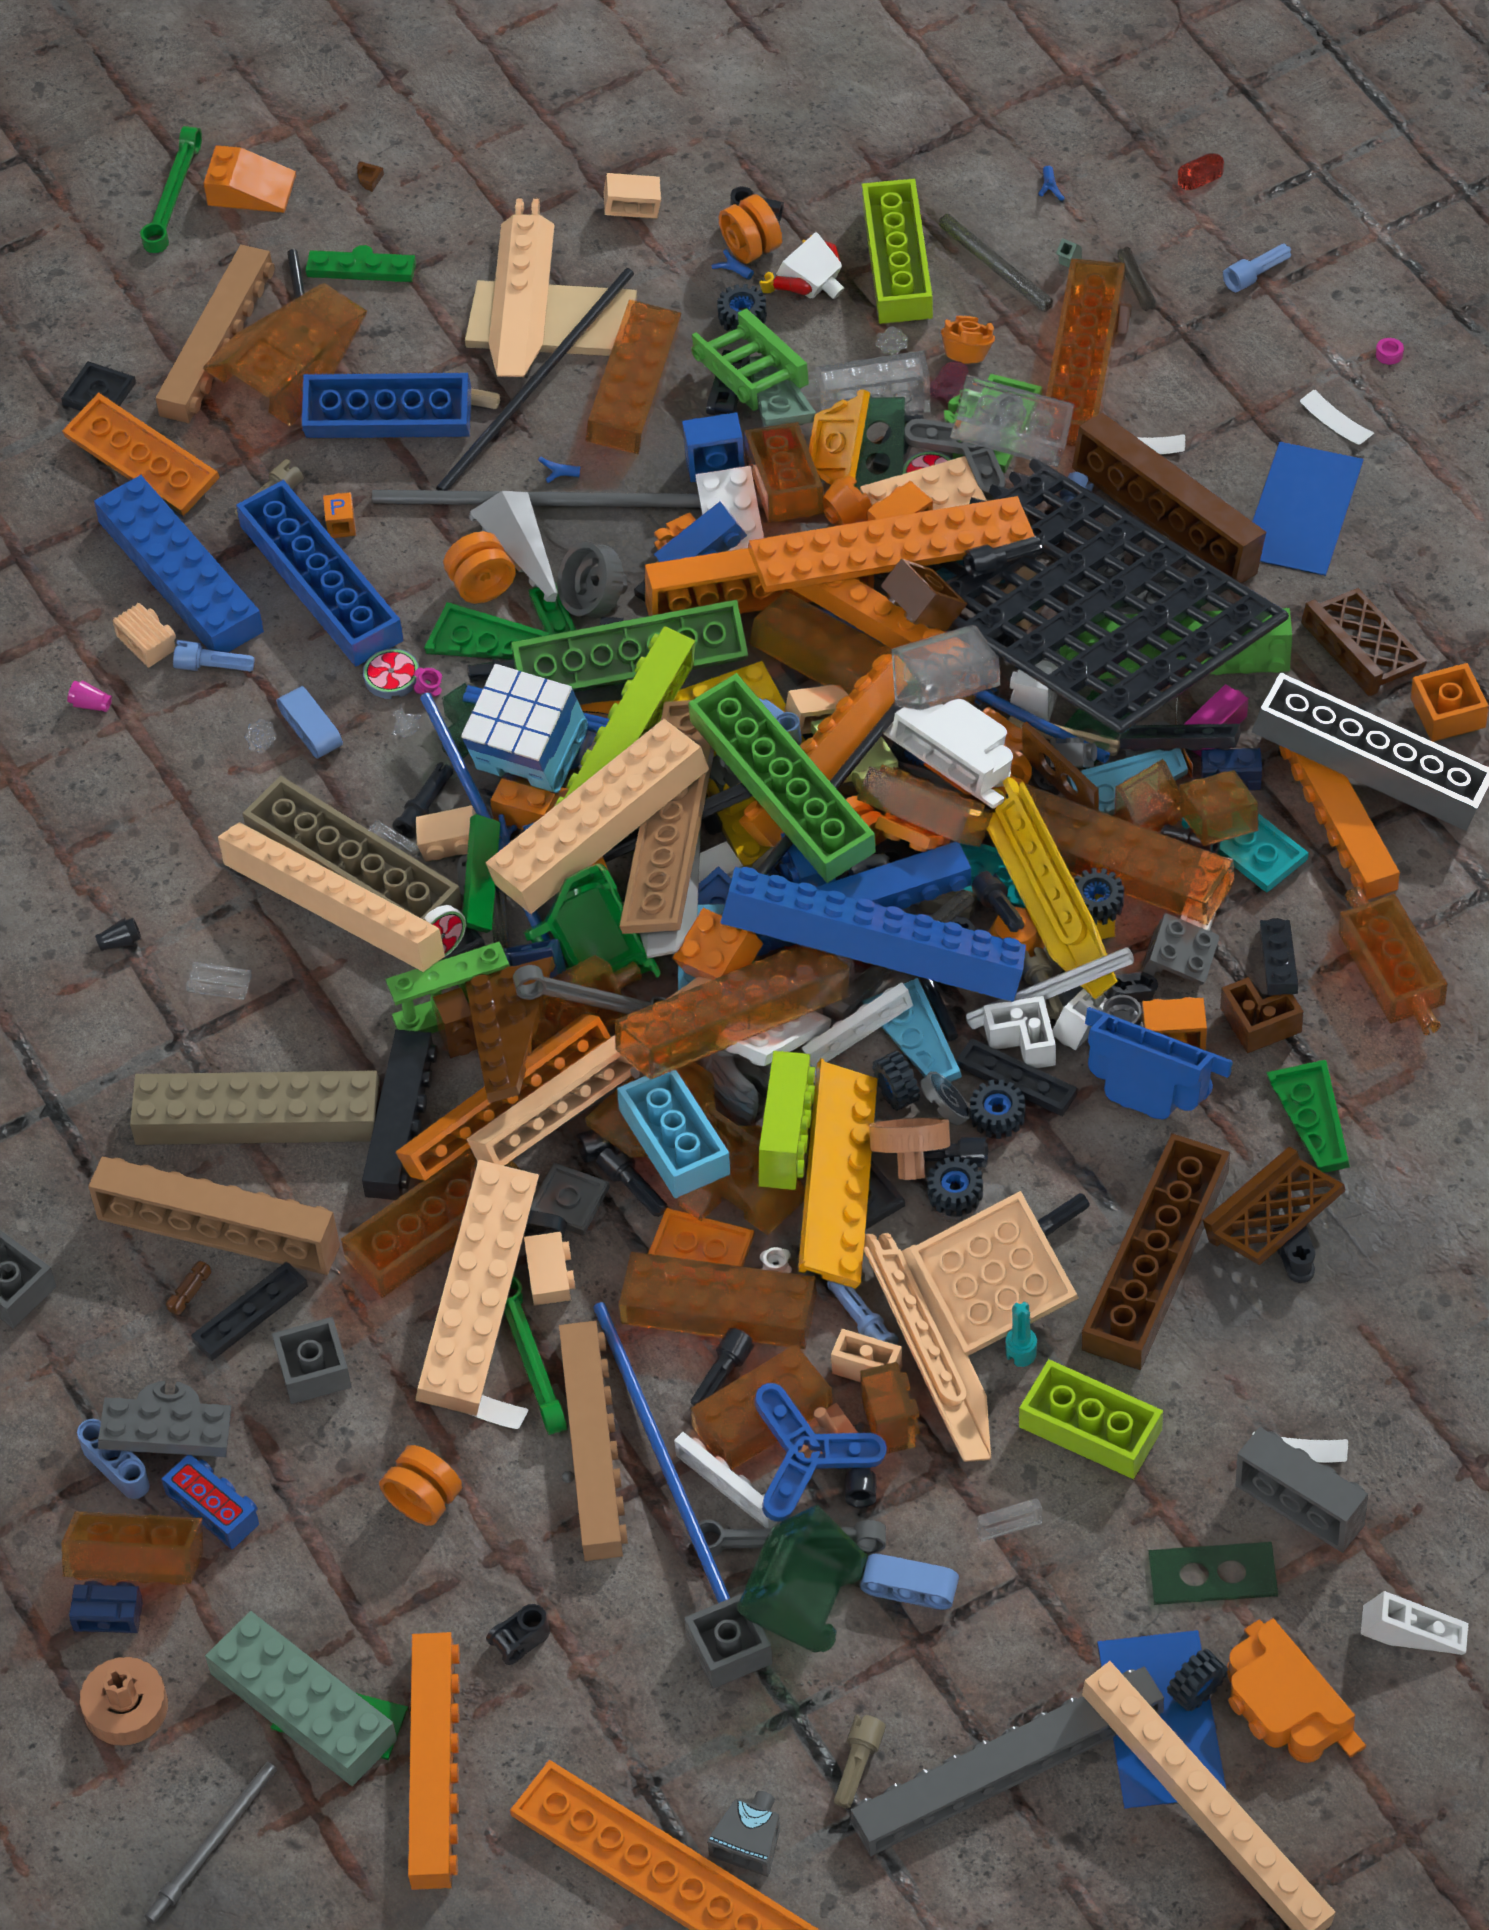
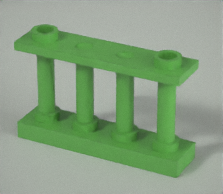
M747 308L738 312L739 325H737V329L712 341H705L697 332L692 334L693 346L691 351L694 358L698 362L703 363L738 396L742 403H746L753 411L758 409L757 394L782 381H792L799 389L809 385L807 363ZM741 338L749 342V344L724 356L716 351ZM755 352L761 353L764 356L738 370L731 365ZM770 366L780 370L753 384L747 379V377Z
M500 941L438 961L424 972L414 969L385 979L395 1005L402 1004L403 1010L392 1014L396 1029L431 1032V1034L438 1032L433 997L442 994L443 989L459 985L469 1003L465 982L471 981L475 976L481 974L489 975L510 967ZM430 994L431 1001L414 1006L413 999Z

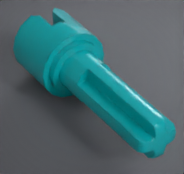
M1016 1302L1012 1306V1330L1008 1332L1005 1341L1007 1360L1014 1358V1364L1018 1367L1030 1365L1037 1356V1338L1035 1333L1030 1330L1029 1304L1026 1302L1022 1304Z

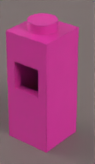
M1225 684L1185 724H1240L1247 717L1248 698L1241 691L1234 690ZM1201 750L1193 751L1201 757Z

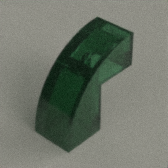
M466 683L442 697L444 714L453 723V725L448 727V730L462 759L469 754V751L461 735L476 705L463 701V695L467 689ZM441 742L442 751L447 755L445 748Z

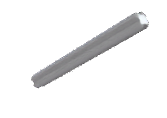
M1125 947L1016 992L1014 1001L1044 996V1000L1133 964V954L1128 947ZM1000 999V1000H997V1001L992 1002V1003L987 1004V1005L997 1004V1003H1003V1002H1009V1001H1008V1000H1004V999ZM984 1006L966 1014L967 1022L972 1029L984 1025Z

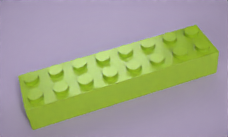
M666 626L663 627L659 635L654 634L648 646L650 650L646 658L642 656L639 659L635 668L636 675L632 681L627 680L621 693L623 698L619 704L614 703L608 714L609 722L606 727L601 726L597 731L594 742H596L592 751L588 749L585 752L580 764L582 765L581 770L578 774L573 773L567 784V789H569L564 798L560 796L555 806L661 721L664 702L674 701L694 666L695 640Z

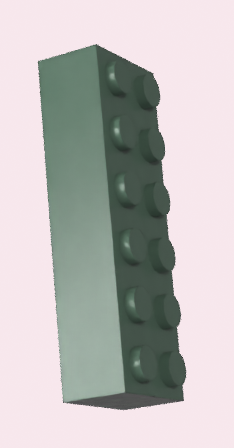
M252 1611L205 1655L212 1676L271 1723L278 1726L285 1734L351 1786L397 1741L394 1724L390 1719Z

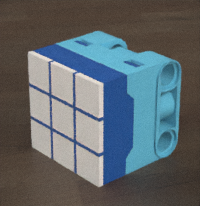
M495 664L461 737L477 770L500 777L507 772L527 778L533 787L558 793L584 740L588 721L582 712L572 686Z

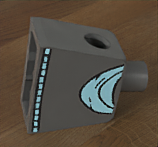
M757 1791L752 1804L740 1799L734 1800L707 1841L709 1856L768 1877L780 1833L779 1814L770 1811L775 1798L765 1791Z

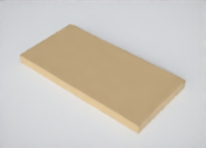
M477 280L465 337V345L468 348L490 349L489 336L495 281ZM549 285L544 340L539 352L553 353L608 288ZM622 289L567 353L627 357L637 302V290Z

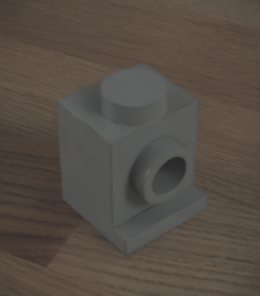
M1050 738V744L1076 768L1094 767V761L1097 758L1095 743H1084V738Z

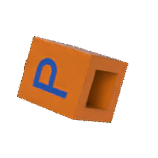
M351 492L324 495L325 522L332 538L356 536Z

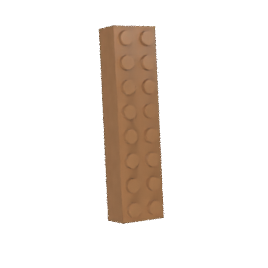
M103 1156L88 1186L98 1220L279 1264H284L287 1261L293 1267L328 1275L340 1247L334 1213L321 1206L311 1207L300 1204L292 1199L282 1200L273 1198L263 1192H248L233 1185H219L208 1179H194L186 1177L179 1172L173 1171L169 1173L157 1170L150 1165L140 1166L128 1163L121 1158L111 1159Z

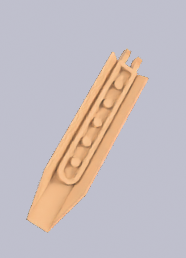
M516 199L515 215H512L501 224L489 336V347L497 377H525L543 346L554 223L540 215L539 199H533L531 204L532 215H523V199Z
M889 1233L879 1235L878 1240L873 1234H865L864 1253L868 1257L930 1394L963 1461L990 1460L991 1449L987 1395L968 1355L965 1354L910 1250V1248L916 1245L901 1251Z

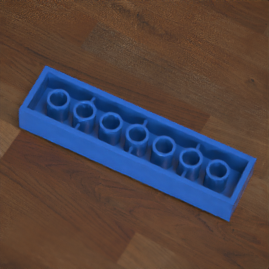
M142 475L94 500L98 521L208 650L228 653L264 632L260 610Z
M285 480L236 504L240 527L355 667L366 662L376 652L390 649L404 641L400 618Z

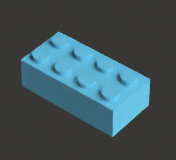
M673 1064L617 1088L619 1111L674 1198H678L730 1175V1159L727 1148Z

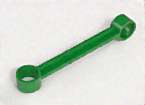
M183 126L181 129L179 150L153 221L145 225L140 232L143 247L147 252L159 253L164 251L169 245L166 229L193 155L198 154L202 144V131L200 128ZM154 235L162 236L158 240H147Z
M513 1276L510 1288L518 1292L513 1297L507 1298L504 1313L539 1405L545 1429L548 1435L567 1430V1425L561 1405L555 1397L521 1306L523 1302L521 1282Z

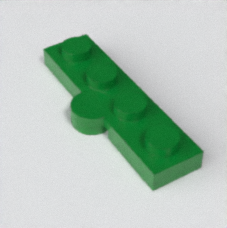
M359 245L352 252L310 250L306 275L311 278L412 282L416 258L415 255L373 253L372 248L367 245Z

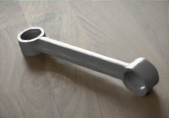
M535 965L520 967L513 975L517 995L526 1000L535 999L544 994L637 1017L643 1016L666 1000L663 997L654 996L647 1002L543 976L542 970ZM536 980L532 984L522 985L526 981Z
M704 1520L698 1523L703 1534L713 1532L720 1536L715 1544L708 1545L712 1557L719 1555L724 1548L854 1546L856 1550L864 1553H876L886 1547V1526L874 1520L858 1522L854 1527L723 1529L718 1522L713 1520Z

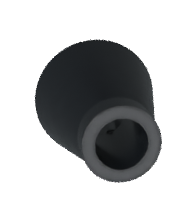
M124 917L103 932L95 935L101 951L136 945V941L142 939L133 917L130 919Z

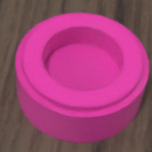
M1384 338L1377 343L1376 358L1381 363L1392 365L1400 362L1403 358L1404 346L1399 340Z

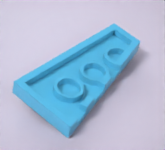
M1174 748L1170 751H1151L1080 772L1099 788L1098 822L1187 775L1188 767L1181 749ZM1068 776V783L1075 791H1077L1075 783ZM1079 810L1086 829L1095 825Z
M916 978L904 983L909 991L913 1006L881 1027L924 1077L932 1071L941 1074L950 1082L961 1078L960 1069L919 979ZM883 993L863 1000V1005L869 1004L876 998L880 997Z

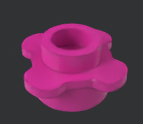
M434 668L416 669L414 672L416 677V684L413 687L414 691L417 694L430 693L434 697L439 696L442 691L439 687L442 674Z

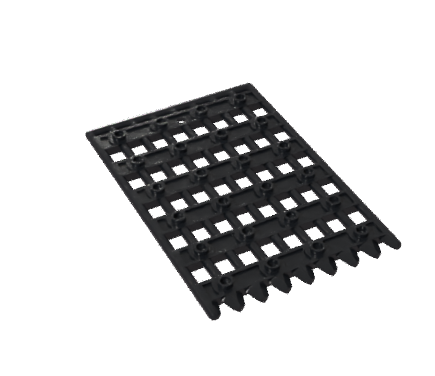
M1032 459L1029 463V467L1034 474L1028 476L1012 471L1009 480L1014 487L1008 489L992 484L989 493L993 496L994 500L1018 496L1026 516L1037 522L1031 526L1034 536L1039 537L1041 540V552L997 564L994 572L973 578L967 574L965 567L956 561L925 566L933 569L935 572L944 567L956 576L946 583L967 603L965 608L976 614L968 621L957 617L951 626L1119 734L1125 733L1284 623L1289 617L1288 612L1039 459ZM1064 488L1076 495V497L1066 502L1056 496L1055 493ZM971 497L969 504L985 502V500ZM1045 501L1057 510L1046 515L1035 507ZM1105 513L1117 522L1107 527L1095 520V518ZM1085 526L1097 535L1090 540H1086L1075 532ZM1146 538L1158 547L1151 552H1147L1136 545V543ZM1065 539L1078 548L1067 554L1055 545ZM1126 551L1138 560L1128 566L1115 557ZM1042 553H1046L1057 560V562L1047 567L1035 558ZM1187 563L1200 572L1190 578L1177 569ZM1103 565H1107L1118 572V574L1108 579L1096 572V570ZM1025 566L1037 575L1027 581L1016 574L1015 571ZM891 572L874 574V576L884 582ZM1168 577L1180 586L1170 592L1157 583ZM1086 578L1099 587L1088 593L1075 584ZM1004 579L1017 588L1006 594L994 585ZM1229 589L1242 598L1232 604L1219 595ZM1147 590L1160 598V600L1149 605L1137 596ZM1066 592L1078 599V601L1067 606L1057 600L1056 597ZM985 593L996 600V602L986 608L975 601L974 598ZM1210 603L1222 612L1212 618L1199 610V608ZM1127 604L1140 613L1130 619L1117 610ZM1045 605L1058 614L1047 620L1035 611ZM1270 615L1272 616L1271 618H1269V619L1266 620L1265 622H1261L1262 620H1264V619L1267 618L1268 616H1270ZM1189 616L1202 624V626L1195 631H1191L1179 622ZM1104 618H1108L1120 627L1110 633L1097 625V623ZM1026 619L1038 628L1027 634L1014 625ZM1249 629H1252V631H1250V632L1247 633L1246 635L1241 636L1242 634H1244V633H1245L1246 631H1248ZM1169 630L1182 638V640L1171 645L1158 636ZM1086 631L1099 639V641L1092 646H1088L1076 637ZM1004 632L1017 642L1007 648L994 640V638ZM1229 643H1232V644H1231L1230 646H1228L1226 649L1221 650L1223 647H1225V646L1228 645ZM1149 644L1162 653L1151 659L1138 650ZM1066 645L1079 654L1069 661L1055 651ZM1180 656L1186 657L1185 659H1182V660H1181V659H1177V657H1180ZM1210 656L1212 657L1210 660H1208V661L1205 662L1204 664H1201V662H1203L1204 660H1206V659L1209 658ZM1129 658L1142 667L1130 673L1118 664ZM1046 659L1057 666L1058 669L1047 674L1035 665ZM1188 671H1192L1191 673H1189L1188 675H1186L1184 678H1181V676H1183L1184 674H1186ZM1109 672L1121 681L1110 687L1097 678ZM1168 685H1172L1171 687H1169V688L1166 689L1165 691L1160 692L1162 689H1164V688L1167 687ZM1088 686L1099 693L1100 696L1090 702L1076 692ZM1151 699L1149 702H1147L1146 704H1144L1142 707L1139 706V705H1141L1143 702H1145L1146 700ZM1130 713V715H1128V716H1127L1126 718H1124L1123 720H1121V721L1119 720L1120 718H1122V717L1125 716L1126 714Z

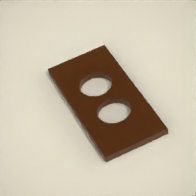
M1027 721L1023 723V755L1028 759L1029 763L1094 824L1098 822L1099 788ZM1043 753L1050 758L1056 771L1047 764ZM1065 774H1067L1073 780V782L1076 785L1077 791H1075L1070 786Z

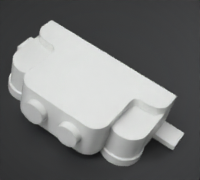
M926 699L913 707H904L895 713L894 721L883 733L885 736L994 809L1003 803L1004 797L991 788L1003 786V780L1010 777L1011 774L1010 768L1013 753L1004 746L1007 734L1004 726L962 699H953L944 705L936 700Z

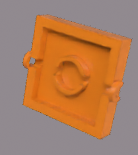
M887 812L885 816H879L875 828L884 831V837L894 841H900L901 838L910 842V848L920 852L947 845L952 837L904 815H891L890 812Z

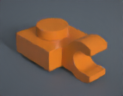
M689 512L666 523V528H660L654 532V536L658 539V541L654 542V545L658 550L696 521V519Z

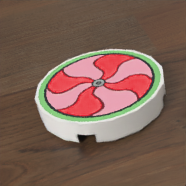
M444 905L430 911L424 919L440 929L444 954L447 956L458 946L464 936L466 921L459 910L452 906Z

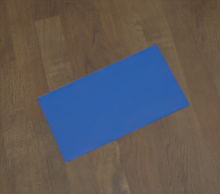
M1279 442L1252 521L1266 531L1260 562L1326 576L1364 459Z
M1199 1631L1097 1641L1101 1667L1111 1661L1121 1673H1124L1127 1670H1137L1145 1666L1164 1696V1712L1159 1714V1716L1226 1789L1211 1700L1203 1701L1202 1705L1199 1708L1196 1707L1193 1711H1186L1167 1693V1686L1170 1685V1680L1175 1677L1176 1671L1181 1670V1665L1184 1662L1187 1663L1192 1655L1196 1656L1197 1652L1202 1650ZM1118 1735L1114 1736L1113 1741L1124 1809L1178 1803Z

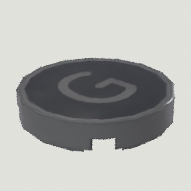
M930 1071L921 1080V1087L927 1100L931 1103L935 1100L939 1106L937 1111L943 1118L948 1119L954 1125H961L970 1118L971 1113L967 1102L956 1087L944 1076Z

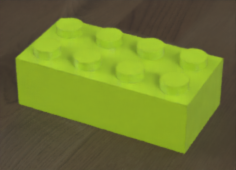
M773 1051L759 1147V1187L796 1190L797 1178H803L804 1154L807 1153V1132L810 1129L812 1110L810 1109L811 1104L814 1103L816 1067H810V1054Z
M1050 1359L1046 1362L1019 1407L1020 1428L1132 1479L1138 1473L1160 1435L1163 1426V1410Z

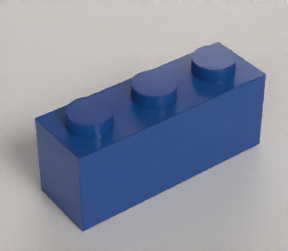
M719 501L654 553V555L660 562L726 552L736 547L747 534L729 510Z

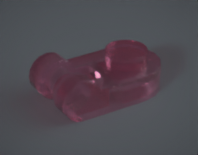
M957 361L945 364L936 379L930 383L928 396L938 398L939 396L945 398L946 402L958 396L960 390H964L968 383V367Z

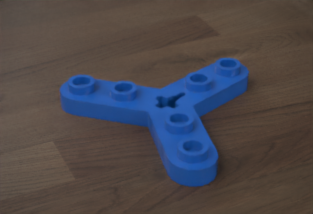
M767 1383L757 1390L754 1398L755 1408L787 1453L762 1502V1511L770 1520L781 1522L787 1520L792 1515L816 1469L871 1468L881 1464L885 1458L887 1446L879 1435L874 1433L815 1434L780 1385ZM803 1445H808L809 1450L816 1452H812L810 1458H805L804 1453L798 1451L802 1450Z

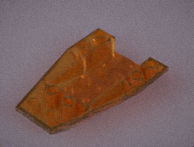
M320 284L235 334L203 366V369L224 383L235 375L270 399L269 413L288 426H291L302 415L303 375L335 373L365 319L367 310L327 284Z

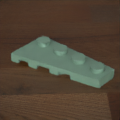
M761 355L749 357L748 364H751L763 358L764 356ZM773 366L751 375L752 384L780 370ZM782 381L757 394L764 430L793 425L800 426L814 421L816 411L792 381Z

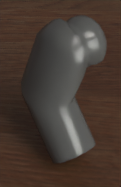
M872 854L848 869V872L852 876L873 867L889 864L890 857L886 854Z

